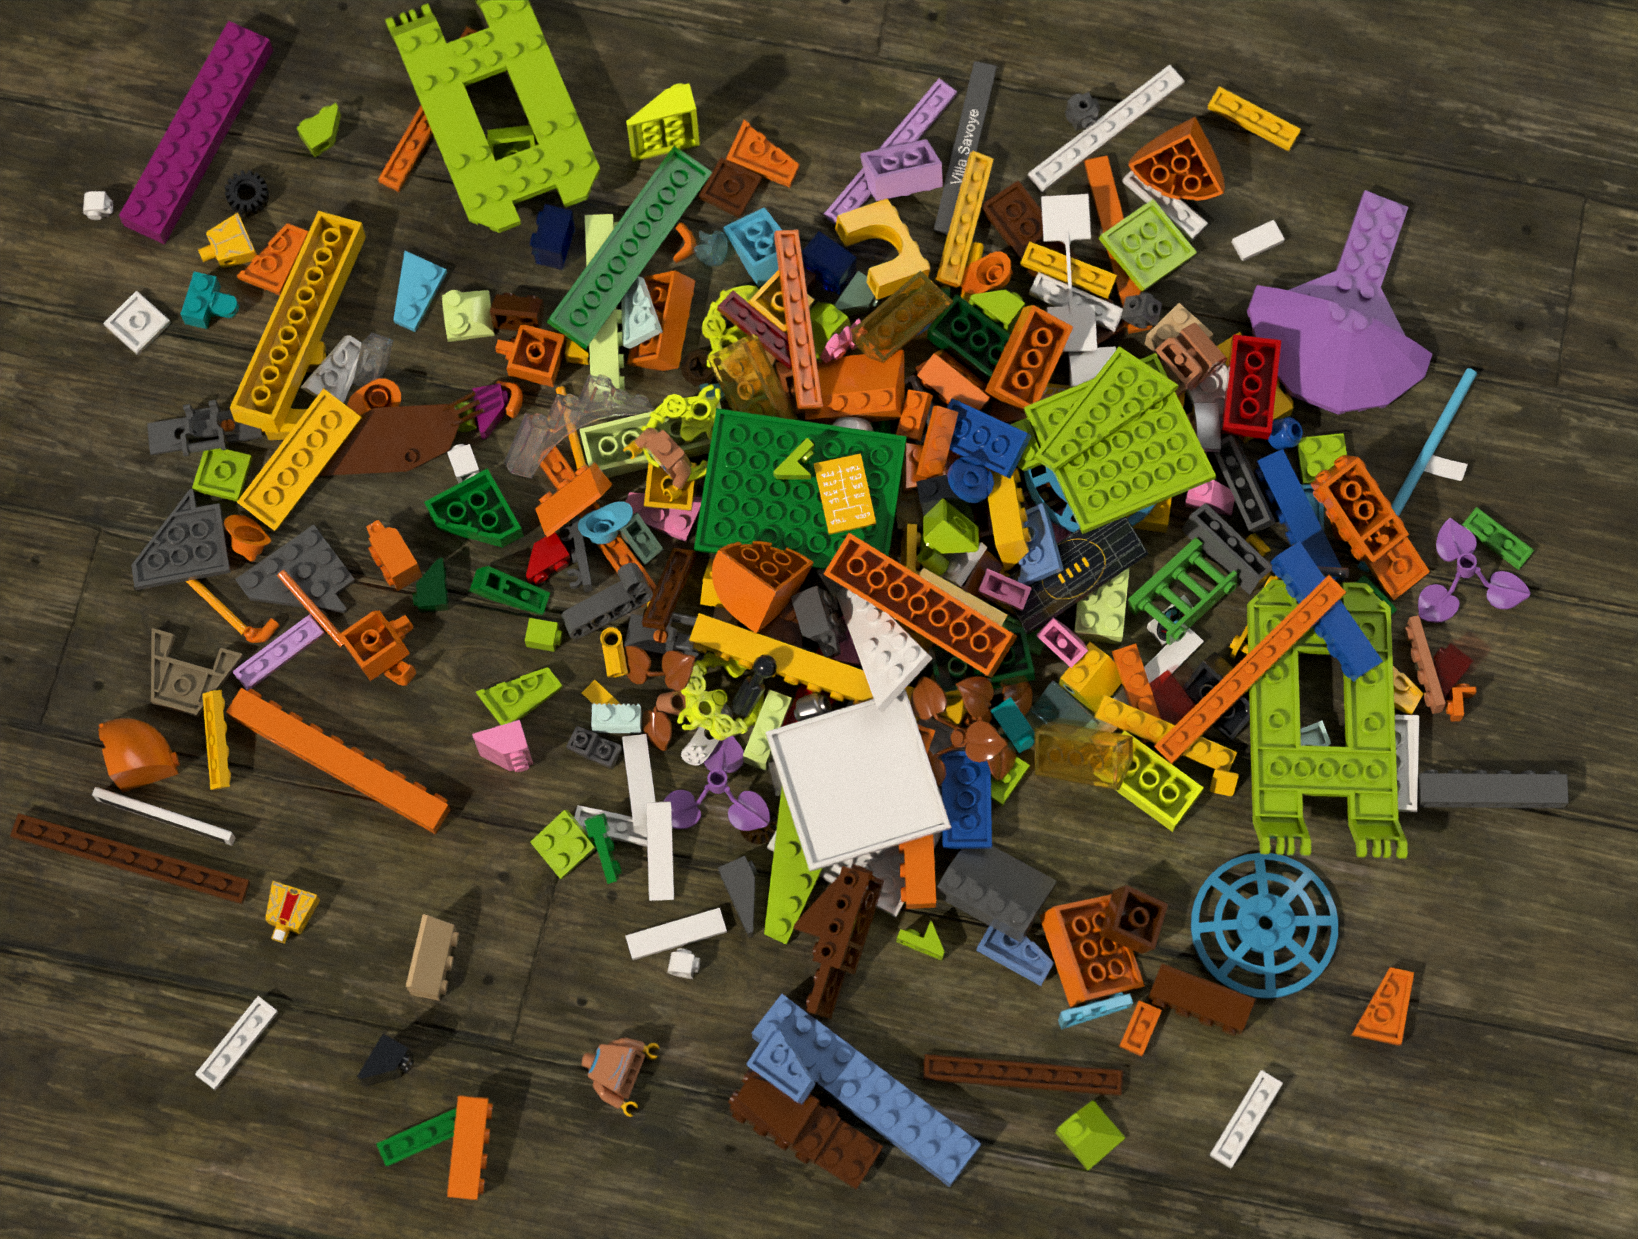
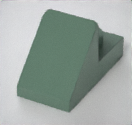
M637 512L633 514L626 526L619 529L623 540L632 547L644 564L664 550Z

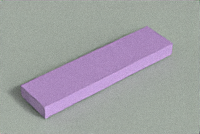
M309 614L232 672L248 691L324 636L325 633L311 614Z

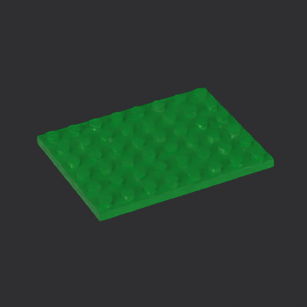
M716 408L694 551L717 554L719 549L732 543L740 542L743 545L752 544L753 541L772 543L771 547L783 551L786 548L796 551L814 562L811 568L826 570L848 533H851L889 557L907 436ZM808 438L814 444V455L805 464L801 462L800 465L811 474V479H776L773 471ZM861 454L876 525L829 535L814 463Z

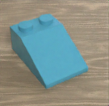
M764 207L723 227L746 270L758 286L765 284L779 269L774 232L782 230Z

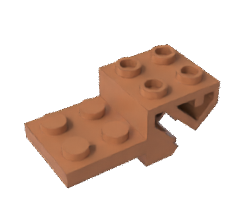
M1195 322L1183 328L1176 338L1173 336L1169 337L1155 349V353L1168 379L1178 385V389L1175 390L1177 397L1188 388L1191 391L1194 390L1228 360Z

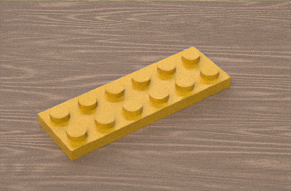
M323 388L237 503L271 529L277 531L362 417Z

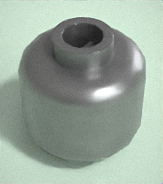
M812 693L798 699L794 715L796 720L800 722L832 712V707L825 695Z

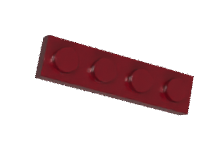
M732 291L718 305L717 310L790 369L792 364L788 335L735 291Z

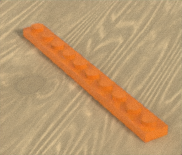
M1328 575L1154 747L1173 764L1347 594L1346 591Z

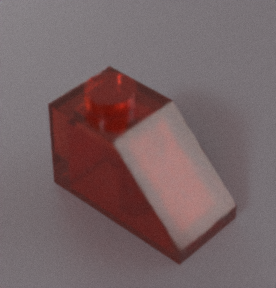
M1451 643L1446 649L1441 647L1433 657L1436 660L1434 667L1444 698L1473 663L1471 658Z

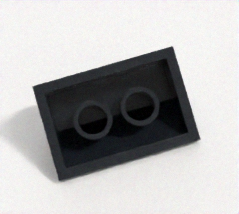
M1214 652L1202 661L1177 694L1194 708L1233 667ZM1249 690L1213 724L1231 742L1250 723Z

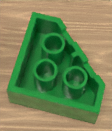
M488 468L424 502L430 517L439 531L502 548L523 537L518 521Z

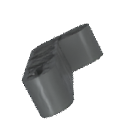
M628 563L620 567L617 572L621 580L620 582L562 613V621L572 639L584 637L651 600L653 592L645 575L636 563Z

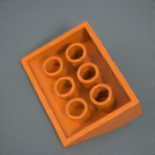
M904 350L843 356L838 360L833 359L828 363L817 361L823 407L816 410H805V420L807 422L832 425L836 419L842 417H858L869 422L901 418L904 407Z
M1111 895L1054 906L1039 915L1070 1008L1084 1006L1095 1000L1102 1001L1117 993L1123 992L1124 994L1145 987L1133 950L1099 935Z

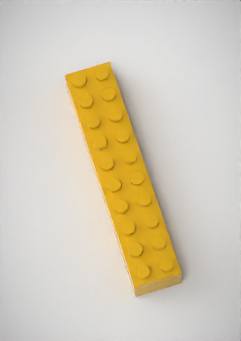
M321 211L317 212L230 406L235 422L279 434L366 238L361 222Z

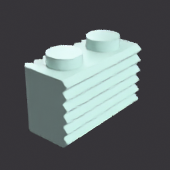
M594 703L592 705V731L594 733H641V706L639 704L636 706L634 704L630 705L629 703L627 705L624 703L622 705H606L605 703L603 705L600 703L596 705Z

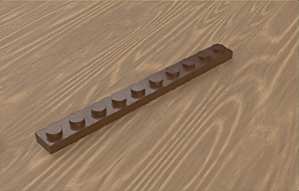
M19 813L10 835L13 839L241 905L244 903L250 885L248 879Z

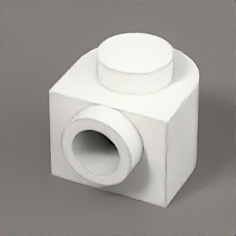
M87 192L84 194L83 213L89 219L100 220L102 217H109V214H112L113 201L110 200L105 192Z
M679 948L677 952L671 953L667 972L674 976L693 979L694 972L698 973L700 958H696L689 950Z

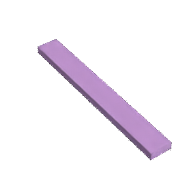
M938 79L879 149L918 141L956 97L957 91L941 79ZM863 168L824 213V217L836 225L837 215L862 207L872 196Z

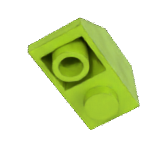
M336 103L331 106H325L319 111V114L303 120L297 127L300 138L314 157H317L335 144L341 118Z

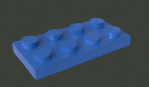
M951 398L947 409L958 412L949 450L963 457H975L981 460L986 465V468L1010 479L1031 435Z
M950 751L941 755V761H943L946 767V776L942 783V801L951 825V829L942 831V848L992 849L991 771L988 762H974L967 757L965 751Z

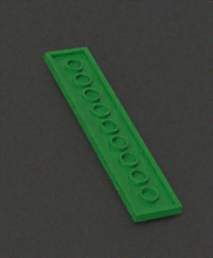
M673 146L552 313L547 323L586 350L712 172L679 148Z

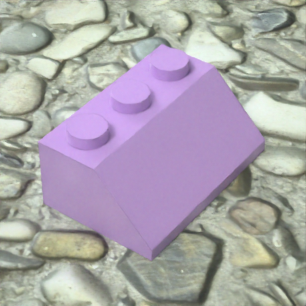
M927 139L860 153L868 188L876 201L902 195L907 196L912 193L930 191L934 188L942 187V163Z

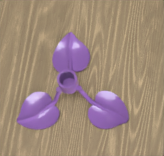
M1449 518L1439 531L1436 550L1444 561L1450 562L1457 559L1456 577L1448 592L1444 586L1439 584L1429 585L1422 590L1418 599L1419 617L1427 622H1443L1452 618L1458 611L1459 600L1451 594L1454 592L1461 577L1470 578L1475 573L1483 584L1489 588L1486 594L1487 600L1498 609L1515 607L1530 596V591L1521 579L1505 571L1493 573L1490 583H1488L1481 573V569L1476 567L1477 559L1473 555L1476 549L1475 536L1471 531Z
M733 736L722 741L719 740L710 756L704 761L706 768L710 770L707 778L708 785L704 786V790L696 802L694 796L685 790L673 791L664 799V801H671L673 828L687 829L698 823L701 818V812L697 806L701 804L708 791L715 794L727 793L730 800L734 803L728 810V818L735 828L742 831H751L769 825L770 815L768 807L758 794L752 791H743L737 800L728 787L725 772L733 773L737 771L744 762L743 749Z

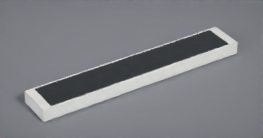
M95 787L92 796L99 802L233 846L235 841L231 831L99 787Z

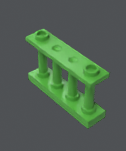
M1196 537L1128 599V610L1137 615L1141 610L1146 611L1168 630L1166 632V643L1169 646L1175 641H1180L1186 635L1187 630L1225 594H1231L1237 587V572L1233 570L1227 577L1221 574L1202 557V542ZM1191 564H1196L1218 583L1210 593L1185 572ZM1174 580H1180L1202 600L1191 608L1168 588L1169 584ZM1157 595H1163L1185 616L1175 624L1152 604V600Z

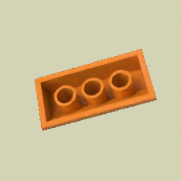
M670 271L644 277L663 332L629 350L627 364L630 366L659 371L679 368L691 301L694 295L695 280L677 271Z

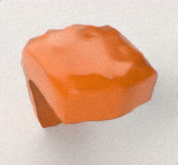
M681 222L675 229L683 237L685 244L673 257L676 263L695 254L697 249L696 239L688 227Z
M497 381V384H501L502 390H507L508 393L512 394L506 407V414L511 418H516L523 402L522 390L517 384Z
M402 660L383 672L387 678L401 686L408 685L417 674L411 664L408 665Z

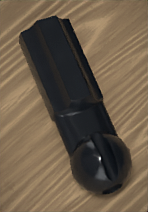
M768 654L761 655L755 659L753 664L754 675L745 678L731 703L732 711L737 715L747 717L752 713L765 690L764 679L776 673L777 663L772 656Z

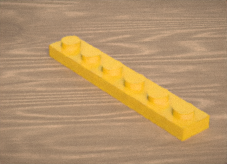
M975 151L969 153L936 277L937 281L955 288L961 285L994 160Z
M1106 695L1102 696L1094 718L1154 744H1157L1175 726ZM1200 737L1182 756L1214 770L1219 769L1229 772L1237 752Z

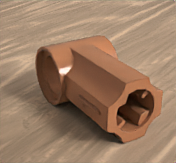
M681 691L662 693L657 698L656 706L659 711L665 714L679 716L680 712L686 708L685 696Z

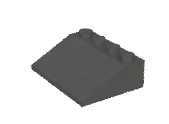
M993 846L992 849H961L938 884L936 897L1022 943L1057 881Z

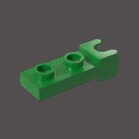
M603 813L589 817L587 820H584L589 838L594 837L607 884L617 882L622 871L619 861H614L612 851L615 850L612 837H607L606 834L610 830L606 815Z

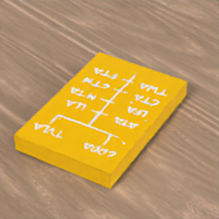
M861 454L814 463L829 535L876 525Z

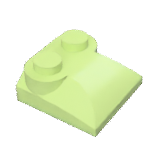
M451 290L442 295L448 342L495 336L490 315L491 302L489 290L471 292Z

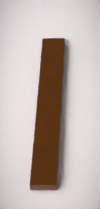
M925 1054L923 1080L1113 1096L1122 1095L1123 1070Z

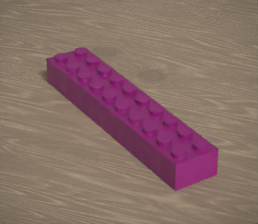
M230 21L227 22L119 214L125 227L162 244H166L273 52L268 38Z

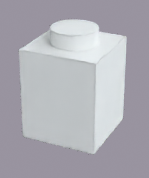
M470 444L456 445L451 451L447 452L458 484L480 472Z

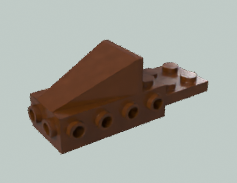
M852 864L851 868L842 866L840 875L801 916L793 928L819 938V942H816L812 954L814 957L812 961L820 963L821 966L815 972V985L813 991L807 997L806 1005L808 1007L806 1011L828 1019L832 1018L846 972L854 975L856 973L884 884V880L873 876V871L855 864Z
M749 1069L742 1079V1082L745 1083L740 1092L735 1090L728 1102L731 1104L730 1112L733 1113L731 1117L742 1124L745 1122L749 1123L754 1127L752 1129L754 1132L764 1138L766 1135L775 1140L774 1144L785 1151L787 1149L792 1150L796 1153L795 1157L803 1163L808 1164V1162H811L814 1165L816 1164L857 1190L883 1149V1146L843 1122L838 1117L839 1112L830 1106L825 1108L820 1106L819 1100L811 1094L807 1096L803 1104H800L757 1072Z

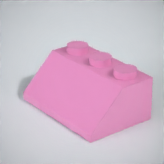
M520 720L472 734L480 756L509 771L515 770V772L525 771L529 769L530 765H533Z

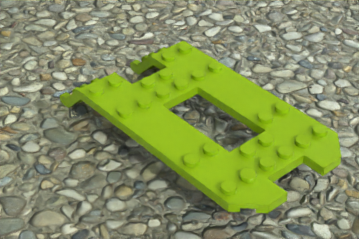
M475 0L483 12L489 28L447 44L428 3L421 6L425 17L417 19L415 10L411 9L408 11L412 21L408 22L405 13H400L399 16L403 24L396 27L392 17L385 19L470 222L477 225H485L490 227V230L498 233L521 225L514 204L557 188L565 208L587 200L591 187L600 173V167L528 0ZM507 70L538 145L495 161L464 86Z
M1271 580L1247 604L1248 654L1299 605L1296 604L1295 597L1292 598L1288 594L1283 580ZM1343 582L1340 586L1347 594L1341 598V602L1383 662L1354 682L1343 673L1346 747L1301 746L1298 653L1330 654L1327 649L1328 645L1323 638H1320L1315 633L1313 627L1249 689L1253 825L1259 839L1260 854H1269L1271 852L1270 839H1275L1277 855H1283L1285 839L1287 855H1293L1295 853L1294 839H1299L1301 844L1300 854L1302 856H1310L1311 838L1303 819L1302 796L1347 797L1348 826L1356 844L1357 857L1367 856L1366 841L1373 845L1372 856L1374 858H1380L1381 844L1383 858H1390L1392 853L1390 842L1396 843V856L1398 858H1407V840L1398 819L1391 607L1384 600L1381 601L1367 583Z

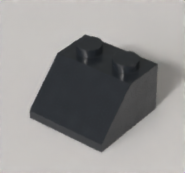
M947 475L916 481L924 516L944 498L976 524L972 502L959 498L952 491Z
M382 1034L357 1077L365 1086L400 1078L404 1072L407 1074L414 1064V1060H412L414 1055L406 1046Z

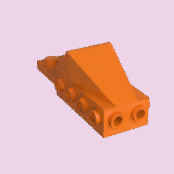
M1340 456L1334 461V466L1328 470L1321 471L1315 476L1316 480L1310 484L1314 489L1313 495L1327 509L1325 512L1330 519L1334 537L1336 540L1349 542L1352 547L1351 552L1358 561H1364L1390 600L1394 601L1430 572L1408 539L1409 533L1405 529L1403 521L1395 514L1390 501L1382 494L1378 483L1371 477L1365 463L1359 457Z

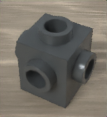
M1089 92L1083 95L1078 93L1067 102L1065 115L1068 122L1072 123L1075 130L1078 131L1091 127L1096 123L1100 106L1095 98L1092 99Z
M1145 292L1140 293V295L1126 296L1121 318L1131 325L1142 329L1147 328V326L1157 325L1162 303L1156 300L1152 294Z

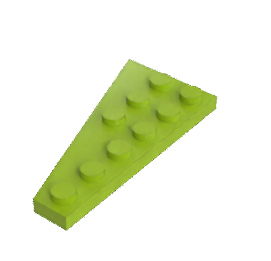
M1118 347L1037 451L1034 459L1055 472L1177 390L1178 385L1123 348Z
M782 787L764 934L787 945L793 934L794 925L800 919L823 868L809 871Z

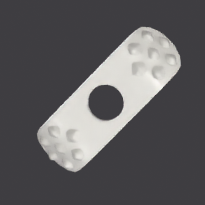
M725 703L721 714L729 715L733 718V712ZM702 727L698 728L691 741L682 750V759L688 764H702L719 742L715 738L707 739L704 735L705 729Z

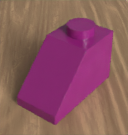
M501 384L472 388L476 393L474 401L479 399L481 403L476 406V411L481 408L485 411L477 416L482 440L489 437L506 414L505 405H508L509 399L507 390L502 391Z

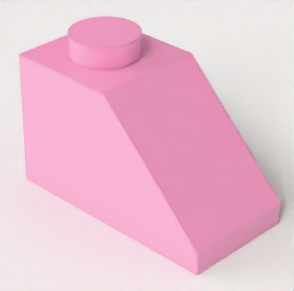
M1212 480L1188 490L1185 507L1198 509L1206 503L1216 513L1231 516L1235 498L1231 489Z
M1052 618L1036 634L1041 641L1070 667L1088 651L1085 643L1067 626L1055 618Z

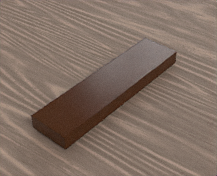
M673 548L641 621L643 627L666 630L696 560V551Z

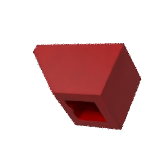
M555 532L549 537L546 536L534 543L526 573L527 581L531 585L544 582L549 574L554 571L560 572L569 565L568 563L571 562L568 551Z

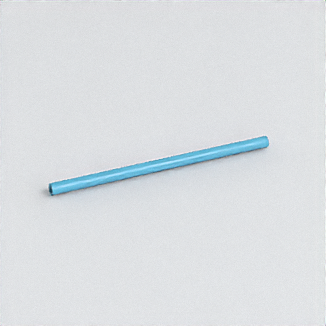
M1466 369L1394 499L1392 509L1398 517L1477 375L1474 370ZM1360 561L1358 568L1368 572L1370 569L1364 561Z

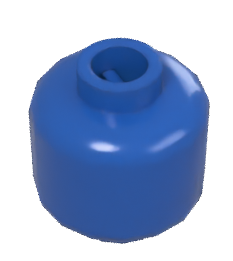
M1291 417L1274 420L1271 435L1267 440L1277 450L1295 447L1301 440L1303 434L1302 427Z

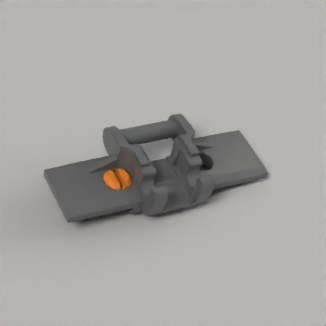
M217 400L209 401L210 408L198 410L193 409L191 404L183 405V410L186 414L184 418L147 423L150 455L183 451L184 456H190V453L220 448L223 451L227 450L229 443L263 438L262 429L235 422L231 410L220 411ZM181 429H185L180 435L181 439H176V433ZM219 436V439L191 443L195 439Z
M673 612L666 630L643 627L641 621L644 616L631 614L624 647L633 645L644 651L658 653L662 656L667 651L675 650L695 656V662L697 660L701 661L704 655L707 654L692 649L693 645L689 644L691 635L679 633L677 629L671 627V621L694 626L697 619L696 616Z

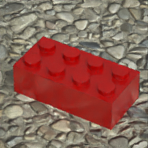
M1233 335L1230 346L1221 434L1269 439L1272 432L1281 340Z

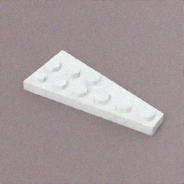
M843 587L836 596L876 706L883 712L930 662L932 657L892 616Z

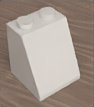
M1099 347L1097 351L1068 352L1070 388L1094 379L1116 351V347Z

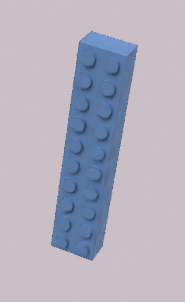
M781 994L753 1030L752 1038L760 1043L773 1023L777 1024L816 1083L815 1086L947 1186L951 1187L979 1150L981 1143Z

